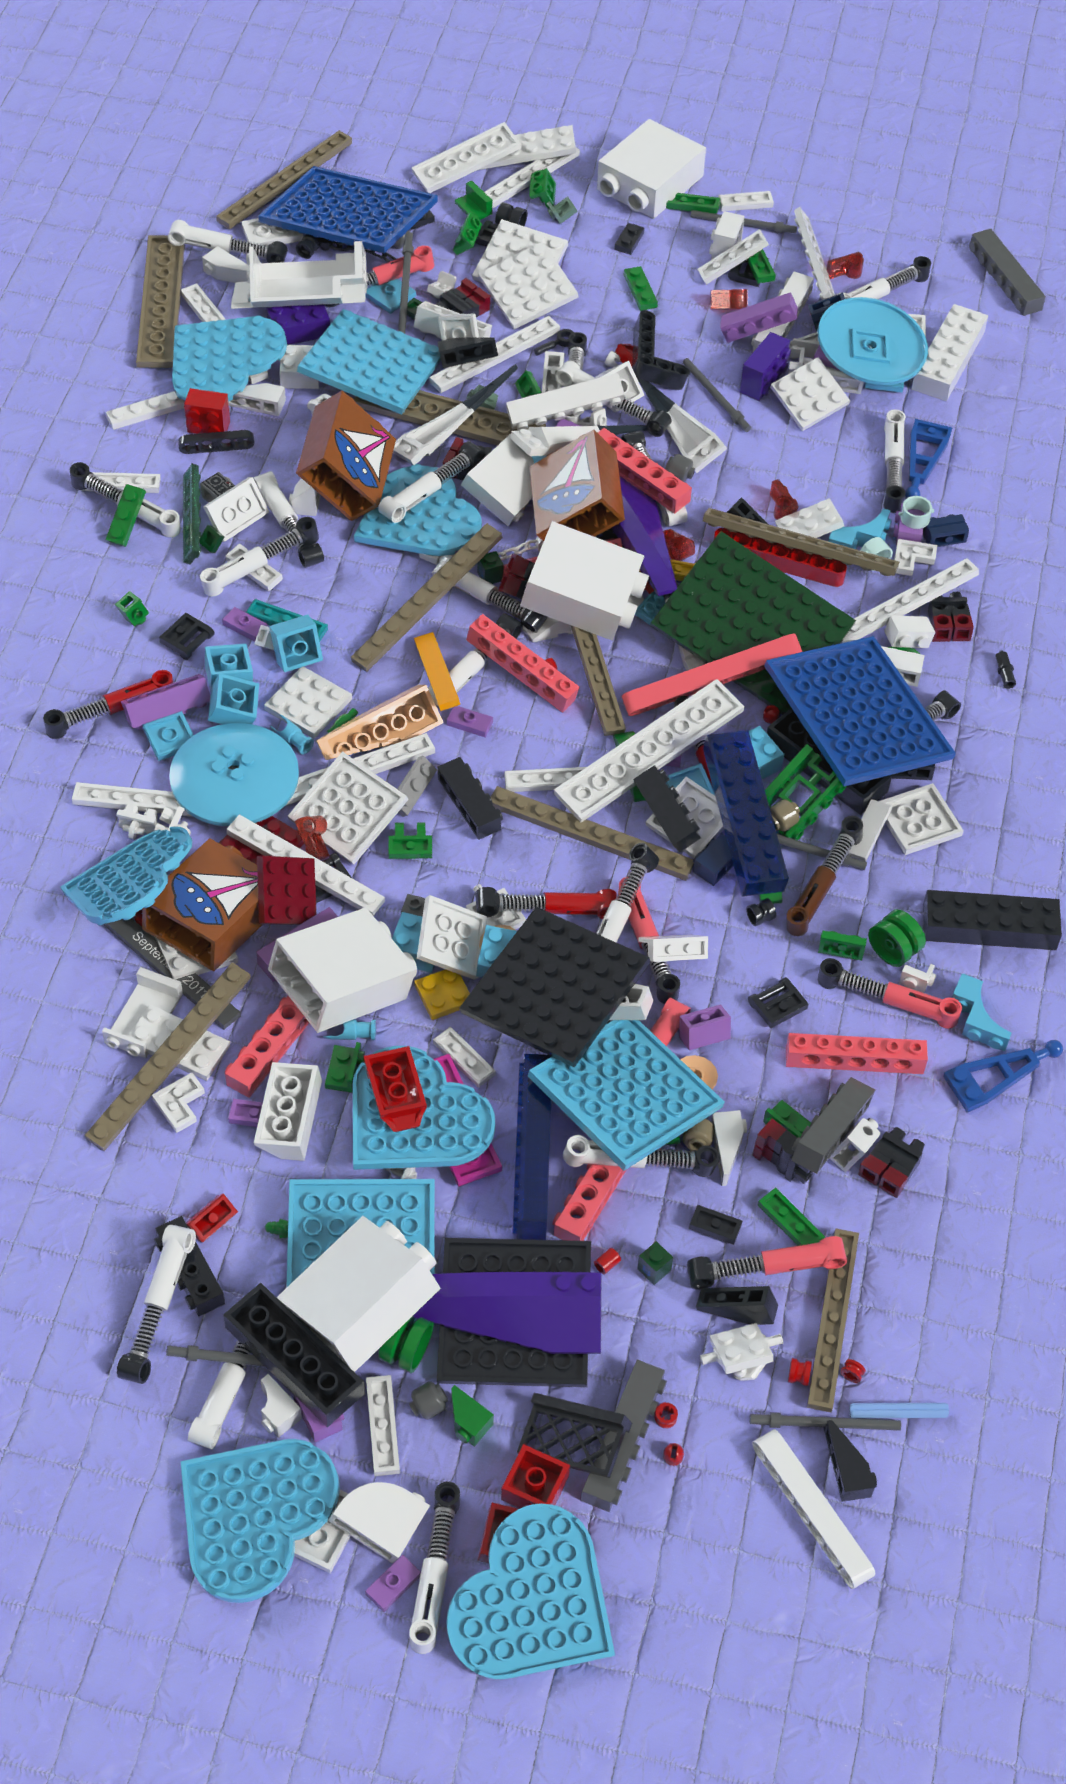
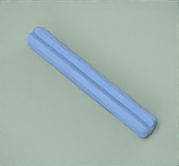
M851 1403L849 1414L851 1418H947L949 1406L947 1403Z

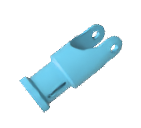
M280 715L287 721L286 728L282 731H277L270 725L271 729L288 744L296 746L299 753H308L313 747L314 739L306 737L298 726L288 718Z
M356 1019L342 1024L344 1025V1032L341 1035L323 1036V1038L331 1040H356V1038H371V1040H375L376 1020L357 1022Z

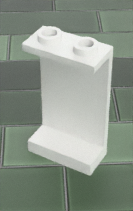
M140 967L136 973L138 984L111 1030L104 1027L102 1033L104 1043L109 1047L125 1050L135 1057L141 1056L146 1058L148 1055L146 1043L131 1038L128 1035L150 1004L172 1014L183 995L180 981Z

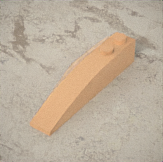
M416 685L355 717L316 740L324 759L329 760L337 758L342 751L350 755L405 741L442 724L443 720L427 685Z

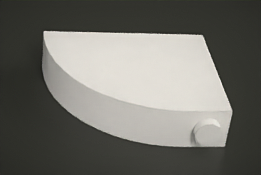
M511 434L479 462L461 483L462 487L507 526L513 521L517 523L524 515L522 512L532 498L530 466L534 464L532 456H529L510 439Z

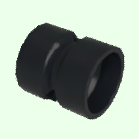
M502 202L496 212L495 224L499 225L501 220H506L525 226L528 215L527 210L520 207L514 208L511 204Z

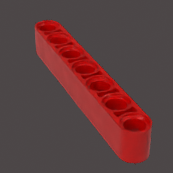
M723 527L715 531L714 539L722 531L784 573L833 587H839L844 584L847 565L843 564L840 560L825 559L822 555L815 553L807 554L798 548H786L784 544L777 542L768 543L762 538H751L746 536L745 533L730 532L727 528Z

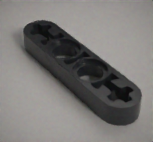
M249 430L188 434L178 439L179 450L184 454L250 449L255 443L254 435ZM224 439L231 440L229 443L221 442ZM204 441H211V442H212V443L209 444V445H204V444H202V442H204Z

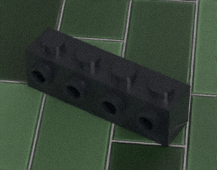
M461 757L437 766L439 782L477 839L480 840L500 831L503 816L498 808L495 809L490 795L488 793L485 794L482 790L479 779L474 778L469 764L464 763Z
M654 765L633 779L672 845L679 852L701 839L697 832L700 830V827L694 819H689L687 815L690 813L684 802L680 803L677 798L680 795L674 786L670 787L667 783L670 778L663 769L660 771Z
M182 1216L155 1228L157 1237L154 1238V1242L159 1252L163 1249L162 1237L168 1225L188 1228ZM195 1241L192 1251L186 1255L177 1286L180 1291L184 1289L187 1294L185 1301L189 1309H195L199 1317L224 1305L225 1299L221 1287Z

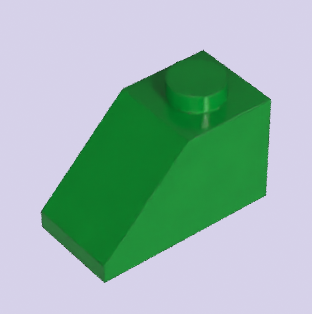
M454 1385L451 1388V1402L456 1436L462 1442H469L475 1447L493 1426L494 1414Z

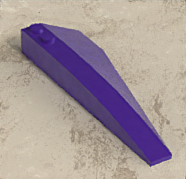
M620 476L625 520L611 527L617 538H621V543L625 549L644 555L640 571L649 575L647 581L656 594L661 596L673 593L677 589L656 501Z
M474 1272L432 1274L441 1289L413 1315L414 1318L419 1319L422 1317L447 1328L480 1336L485 1335L496 1338L499 1341H509L520 1344L523 1347L541 1349L543 1352L551 1354H601V1272Z

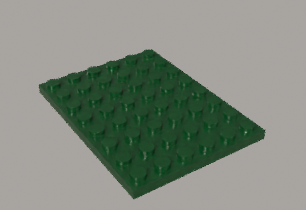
M720 531L651 621L650 626L707 664L789 634H796L803 652L840 644L852 629L856 620ZM766 669L733 681L767 705L776 706L782 715L791 708Z

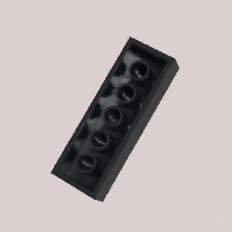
M792 708L768 726L767 734L784 753V758L791 762L807 744L813 748L816 754L818 753L821 756L822 761L817 767L830 776L833 772L832 768ZM808 766L803 771L809 777L815 774ZM888 775L848 785L842 793H837L836 797L862 815L866 811L871 799L878 801L889 791L892 776ZM822 779L818 782L825 789L830 786Z
M927 890L923 903L925 939L932 942L1057 950L1062 937L1060 899Z
M259 1283L223 1314L225 1328L327 1428L365 1394L364 1381L262 1283Z

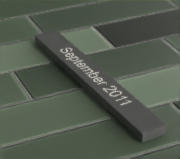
M132 918L129 920L121 919L103 924L159 974L172 978L157 940L151 934L142 930V926ZM196 973L175 979L181 982L183 995L195 1005L211 987ZM229 1003L214 1022L222 1029H226L241 1017V1012Z

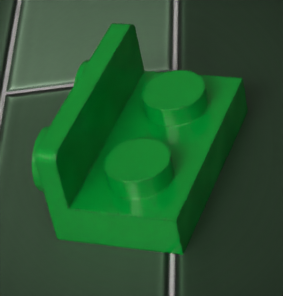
M545 168L531 174L529 197L531 199L539 197L541 202L545 203L546 207L550 209L547 202L550 201L552 206L555 205L556 183L548 169Z
M472 212L467 214L465 222L460 228V233L455 240L456 243L453 251L456 255L473 248L482 226L480 220Z
M822 930L818 953L862 961L867 938Z
M356 1042L355 1048L334 1045L325 1081V1089L353 1092V1078L359 1065L364 1063L365 1051H361L360 1042Z
M783 1100L772 1110L768 1108L763 1119L766 1125L773 1118L797 1138H801L804 1129L807 1126L810 1127L811 1124L809 1120Z

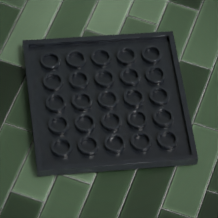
M535 907L459 1009L462 1014L575 1068L651 963L650 958L539 907Z
M445 1238L443 1273L591 1272V1241ZM440 1324L437 1384L587 1387L588 1354H551L543 1352L541 1349L527 1348L517 1343L503 1342L493 1337L475 1335L447 1328Z

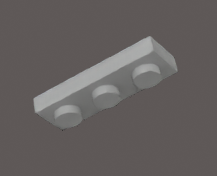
M424 755L417 758L397 789L409 799L398 812L402 817L408 816L437 771Z

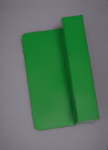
M473 181L467 182L466 195L455 199V204L465 214L472 212L479 220L492 215L493 200Z

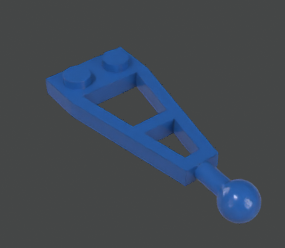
M915 419L910 435L909 481L912 484L905 490L906 499L911 496H920L919 484L926 482L947 448L952 427ZM917 439L940 444L933 457L916 454ZM916 464L927 466L922 474L915 473Z
M1050 1040L1046 1043L1045 1048L1034 1053L1031 1048L964 1063L944 1072L943 1077L968 1113L988 1104L1039 1067V1060L1048 1056L1051 1058L1059 1057L1063 1052V1045L1058 1040ZM1026 1059L1028 1064L1015 1073L1008 1065V1063ZM998 1066L1006 1079L984 1094L970 1072Z

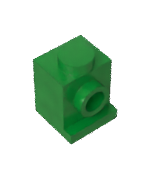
M131 591L115 603L123 617L134 627L146 621V616L149 612L141 599Z

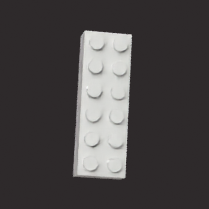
M953 304L928 349L925 364L921 371L914 376L912 390L947 401L985 332L988 315Z

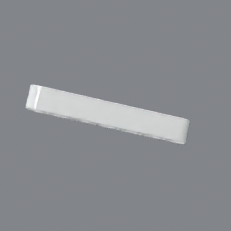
M773 1429L754 1440L752 1445L755 1453L846 1584L851 1589H855L874 1577L875 1570L873 1565L781 1434L776 1429Z

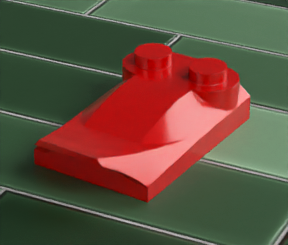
M406 1046L364 1056L367 1077L371 1084L380 1118L393 1132L419 1127L427 1104L410 1047Z

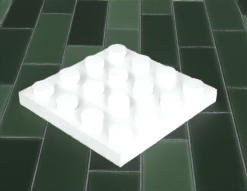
M501 220L472 274V278L482 283L478 273L542 241L559 264L568 247V240Z
M543 241L478 273L480 280L513 329L578 298V292Z
M342 751L290 812L288 818L354 865L409 799L405 794Z

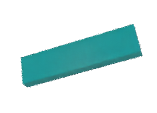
M254 599L245 612L269 626L303 616ZM312 619L316 623L320 642L328 630V624Z

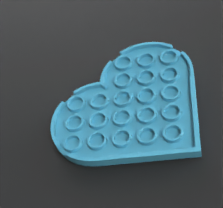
M261 316L176 325L172 383L176 395L180 399L186 400L189 389L192 388L227 393L228 402L233 400L232 396L244 390L250 375L267 371L271 368V364L282 359L287 349L284 330L275 321Z
M415 464L387 474L381 501L387 496H395L428 472H435L438 467ZM451 478L442 484L438 491L407 511L404 518L398 523H394L382 515L378 507L364 514L354 534V542L432 556L453 555L455 551L460 550L482 528V519L480 513L472 504L464 499L456 498V487Z
M170 827V831L156 830L130 843L65 883L60 888L64 895L92 923L103 925L121 919L129 920L135 916L137 911L142 908H148L155 903V898L168 883L166 872L175 870L180 866L179 862L192 848V838L188 831L182 827Z
M406 1046L386 1047L372 1054L402 1048ZM410 1047L427 1108L419 1127L393 1132L380 1118L371 1084L367 1077L365 1063H361L353 1078V1170L446 1167L468 1163L483 1154L493 1140L495 1133V1114L486 1097L483 1098L476 1093L474 1088L460 1083L446 1082L445 1072L437 1060H433L427 1055V1052L421 1049Z
M286 1439L180 1461L190 1563L195 1577L209 1594L220 1600L232 1603L257 1600L269 1594L280 1585L293 1563L295 1541L303 1539L319 1530L328 1521L336 1508L340 1493V1482L337 1470L330 1457L308 1441Z
M533 1504L514 1511L501 1522L491 1540L489 1569L473 1575L459 1587L451 1600L447 1613L449 1642L456 1656L466 1667L487 1678L508 1679L615 1656L593 1542L586 1527L572 1513L551 1504Z

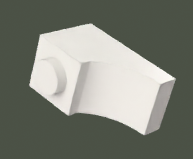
M267 1374L260 1380L262 1391L267 1397L266 1405L261 1410V1423L269 1433L274 1432L279 1438L302 1419L301 1408Z

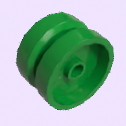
M900 909L891 911L871 927L868 932L869 942L873 950L883 961L893 967L904 965L912 956L922 950L926 944L925 934L921 926L911 915Z
M412 1316L380 1347L379 1360L390 1365L398 1360L400 1369L413 1373L419 1366L429 1345L433 1332V1322L422 1317L414 1322V1316Z

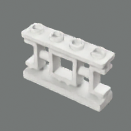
M793 338L790 357L799 358V362L790 361L788 374L813 360L812 358L820 345L819 342ZM826 367L844 392L861 394L864 382L854 379L840 372V370Z

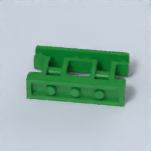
M806 744L751 804L750 809L754 816L765 823L768 810L772 807V804L778 798L793 802L788 797L800 784L813 794L799 807L800 812L798 814L801 817L798 823L787 831H779V834L799 840L805 828L815 823L818 814L823 809H827L836 794L842 793L846 786L842 785L834 771L828 776L817 767L822 761L821 756L818 753L816 754L813 748ZM807 766L815 773L808 781L800 775ZM821 779L830 785L823 793L815 787Z

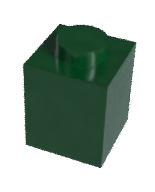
M497 551L487 553L477 563L478 575L491 584L501 582L504 576V564Z
M656 1241L639 1255L637 1269L655 1285L671 1271L673 1256Z

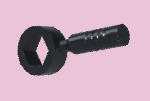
M570 329L558 331L557 340L535 348L534 353L538 356L545 351L555 348L558 344L568 347V339L562 337H569L574 331Z

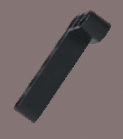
M640 311L633 334L632 369L636 378L676 390L683 389L690 373L689 369L682 364L654 357L656 317L651 311Z

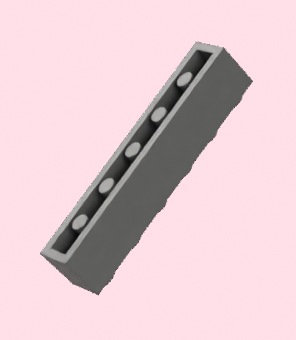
M990 228L973 233L969 243L971 252L975 254L979 262L997 282V285L1010 298L1016 309L1023 316L1042 311L1046 296L994 231Z
M850 1077L846 1084L841 1083L836 1094L833 1093L830 1097L828 1104L823 1105L819 1116L815 1115L810 1127L807 1126L801 1138L798 1137L794 1142L792 1150L795 1152L791 1161L817 1174L868 1109L876 1089Z
M638 1359L636 1360L615 1411L616 1413L624 1414L632 1422L630 1432H626L611 1477L607 1478L589 1473L582 1490V1502L610 1512L613 1504L618 1505L622 1495V1490H619L621 1483H627L632 1468L628 1467L631 1459L636 1460L641 1447L637 1445L640 1437L645 1438L650 1425L646 1423L649 1415L654 1416L658 1406V1402L655 1401L658 1394L662 1395L665 1390L667 1380H664V1369ZM610 1431L606 1433L603 1440L605 1446L614 1442L617 1435L616 1432ZM606 1454L595 1459L594 1464L596 1468L605 1470L608 1461Z

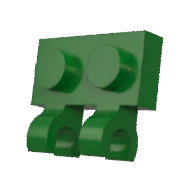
M425 822L417 823V835L404 836V823H395V836H389V859L432 858V835H426Z

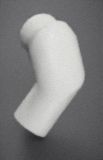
M766 1364L737 1371L733 1375L740 1381L755 1380Z

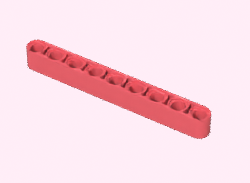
M789 634L624 693L621 697L628 716H635L675 702L680 696H692L716 679L725 684L765 670L766 660L803 651L796 634Z

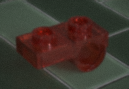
M859 251L829 260L826 269L829 278L832 279L845 274L851 279L860 278L864 264L863 255Z
M747 289L710 290V309H743L748 307Z
M779 479L772 481L770 496L775 501V519L778 520L797 512L798 503L796 499L792 498L787 487Z
M672 529L663 531L667 549L672 560L683 561L695 554L693 540Z
M306 816L295 821L297 831L306 846V853L319 860L329 857L328 850L321 836L327 830L325 818L322 816Z

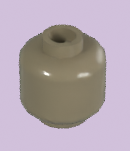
M786 799L780 800L769 808L767 821L774 830L787 831L798 823L800 809L795 802H790Z
M705 1118L683 1133V1143L691 1151L698 1150L702 1146H711L714 1137V1125Z

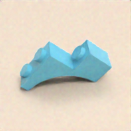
M882 509L881 513L867 524L855 527H842L832 531L828 542L857 549V546L863 547L866 542L875 537H880L885 541L887 535L885 530L889 531L892 519H889L890 510Z
M962 973L952 998L957 999L961 1003V1012L969 1013L962 1035L970 1040L987 1044L993 1049L1005 1051L1012 1032L1000 1027L987 1014L981 999L983 981Z

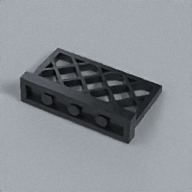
M534 1393L531 1399L533 1408L517 1453L519 1454L523 1444L528 1445L530 1440L538 1437L541 1446L536 1450L551 1456L548 1449L560 1442L564 1452L554 1458L569 1464L572 1469L610 1478L626 1432H630L632 1422L624 1414ZM538 1414L547 1415L550 1422L538 1429L535 1424ZM564 1420L570 1421L572 1428L560 1435L556 1425ZM586 1426H592L595 1434L583 1440L579 1430ZM553 1427L557 1437L544 1443L541 1434ZM610 1431L616 1432L617 1435L614 1442L605 1446L601 1436ZM575 1433L579 1443L567 1449L563 1440ZM598 1439L602 1449L590 1455L586 1445ZM583 1448L587 1457L578 1463L573 1462L570 1455ZM603 1454H606L608 1458L605 1470L596 1468L593 1460Z

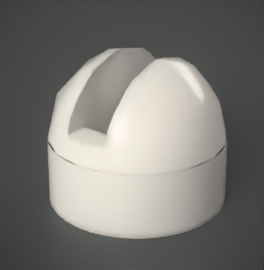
M610 351L605 365L613 368L618 366L615 361L620 362V357L615 352Z

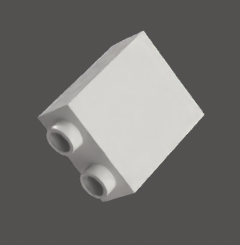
M648 119L598 161L597 190L606 197H612L628 205L633 211L641 212L654 219L666 209L667 201H672L677 193L686 192L703 177L706 147Z
M552 521L527 582L520 606L613 641L618 625L629 629L638 606L627 602L629 596L632 595L641 599L649 575L639 572L644 555Z
M366 907L277 938L268 967L269 972L317 1033L407 999L413 978L417 974V966L411 954L401 951L392 940L388 926L382 921L378 922Z
M362 1216L276 1298L355 1372L441 1288L430 1272L437 1262L424 1246L415 1242L408 1249L404 1246L407 1243L406 1238L391 1222L386 1221L379 1228Z

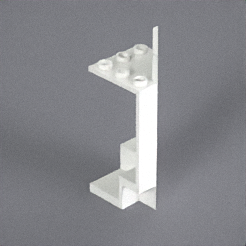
M362 241L354 242V253L336 254V260L261 264L253 246L249 247L246 261L250 267V272H247V282H235L231 309L365 302L368 275L366 272V253Z

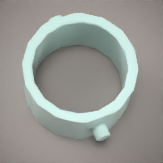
M911 496L905 499L899 516L902 523L907 527L921 529L929 524L931 513H934L931 502L926 498ZM918 509L923 511L925 515L915 516L907 510Z
M880 537L870 539L860 549V551L891 559L893 553L892 549Z

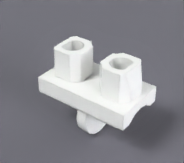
M127 804L124 810L119 809L116 814L119 818L118 825L123 828V831L129 832V839L135 840L137 834L144 836L145 833L149 834L154 831L158 818L156 810L148 808L144 815L138 814V807Z
M178 806L177 810L165 807L159 820L170 825L165 827L157 823L154 831L159 829L161 831H170V827H182L190 835L191 832L187 828V822L182 821L181 825L178 824L184 808Z

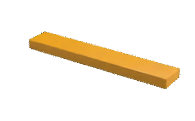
M431 632L415 637L414 641L440 711L461 705L434 633Z

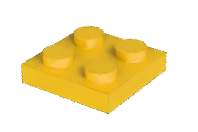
M446 969L414 980V986L431 1020L459 1011V1007L470 994L461 975Z

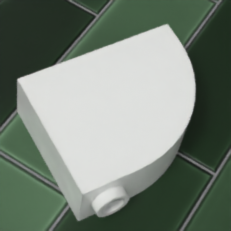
M384 1482L369 1483L350 1492L336 1506L328 1521L393 1564L402 1554L430 1505L418 1493H411L398 1485Z

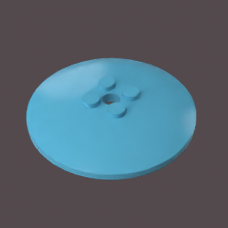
M866 297L844 299L830 306L824 312L819 322L818 340L825 356L840 371L859 381L875 385L903 383L916 376L927 359L928 344L921 327L905 311L888 302Z
M229 723L210 727L188 739L179 748L172 760L169 778L174 798L187 813L209 824L230 826L239 814L257 823L281 810L292 798L297 788L299 767L294 751L278 734L253 724ZM232 765H236L239 767L233 770L229 769V767Z

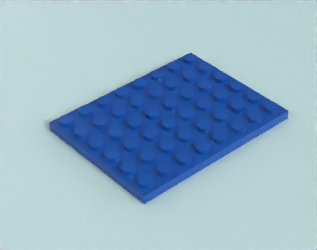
M313 166L258 215L260 223L267 224L268 226L293 230L301 234L305 233L314 237L345 243L346 245L354 246L355 241H362L364 249L386 253L438 202V195Z
M874 636L766 660L764 667L843 786L954 759L955 751Z

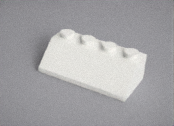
M272 1062L254 1139L255 1146L280 1159L305 1161L322 1083L317 1065Z

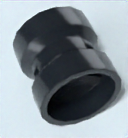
M305 234L302 241L296 246L298 255L304 259L311 258L314 251L320 246L318 237Z
M769 898L761 900L757 905L751 904L746 908L747 916L753 926L761 925L764 920L770 921L776 918V909Z

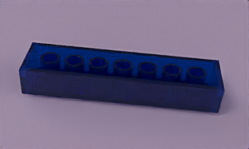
M749 731L707 735L703 751L741 896L784 892L789 877Z
M524 1054V1063H519L512 1234H517V1239L546 1240L551 1099L528 1077L530 1069L551 1058V1056L543 1054Z

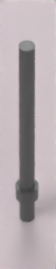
M691 211L692 218L717 221L722 216L714 213ZM744 218V226L775 230L777 233H797V226L785 225L784 222L776 221V223Z
M406 232L405 245H403L402 250L404 260L398 331L404 334L406 330L411 256L414 251L412 232Z
M685 358L683 364L731 415L733 422L739 424L745 432H749L751 426L744 419V415L740 411H736L689 358Z
M742 823L740 832L826 858L830 850ZM848 854L841 866L848 867L849 865L865 870L867 862L852 858Z
M188 1345L187 1348L167 1346L166 1356L183 1357L187 1361L201 1359L264 1366L254 1355L204 1350L199 1349L198 1346Z
M770 1412V1415L750 1414V1424L769 1425L770 1428H780L781 1426L825 1427L827 1420H833L839 1428L901 1430V1420L787 1416L777 1412Z

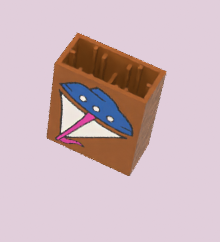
M342 390L314 407L296 474L350 521H353L379 507L396 438Z
M594 429L530 466L536 535L541 540H545L552 521L595 537L625 520L617 452Z
M209 838L168 876V883L155 898V903L148 908H142V930L214 972L263 925L259 924L257 865L244 858L235 847H225Z

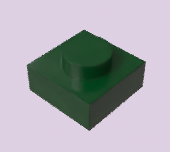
M416 298L411 299L407 305V316L415 320L417 307L423 302Z
M207 525L198 542L209 552L216 553L225 536L213 526Z

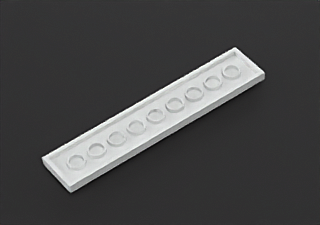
M716 679L555 788L554 795L577 820L583 822L636 786L634 778L654 765L658 769L662 768L742 713L744 706Z

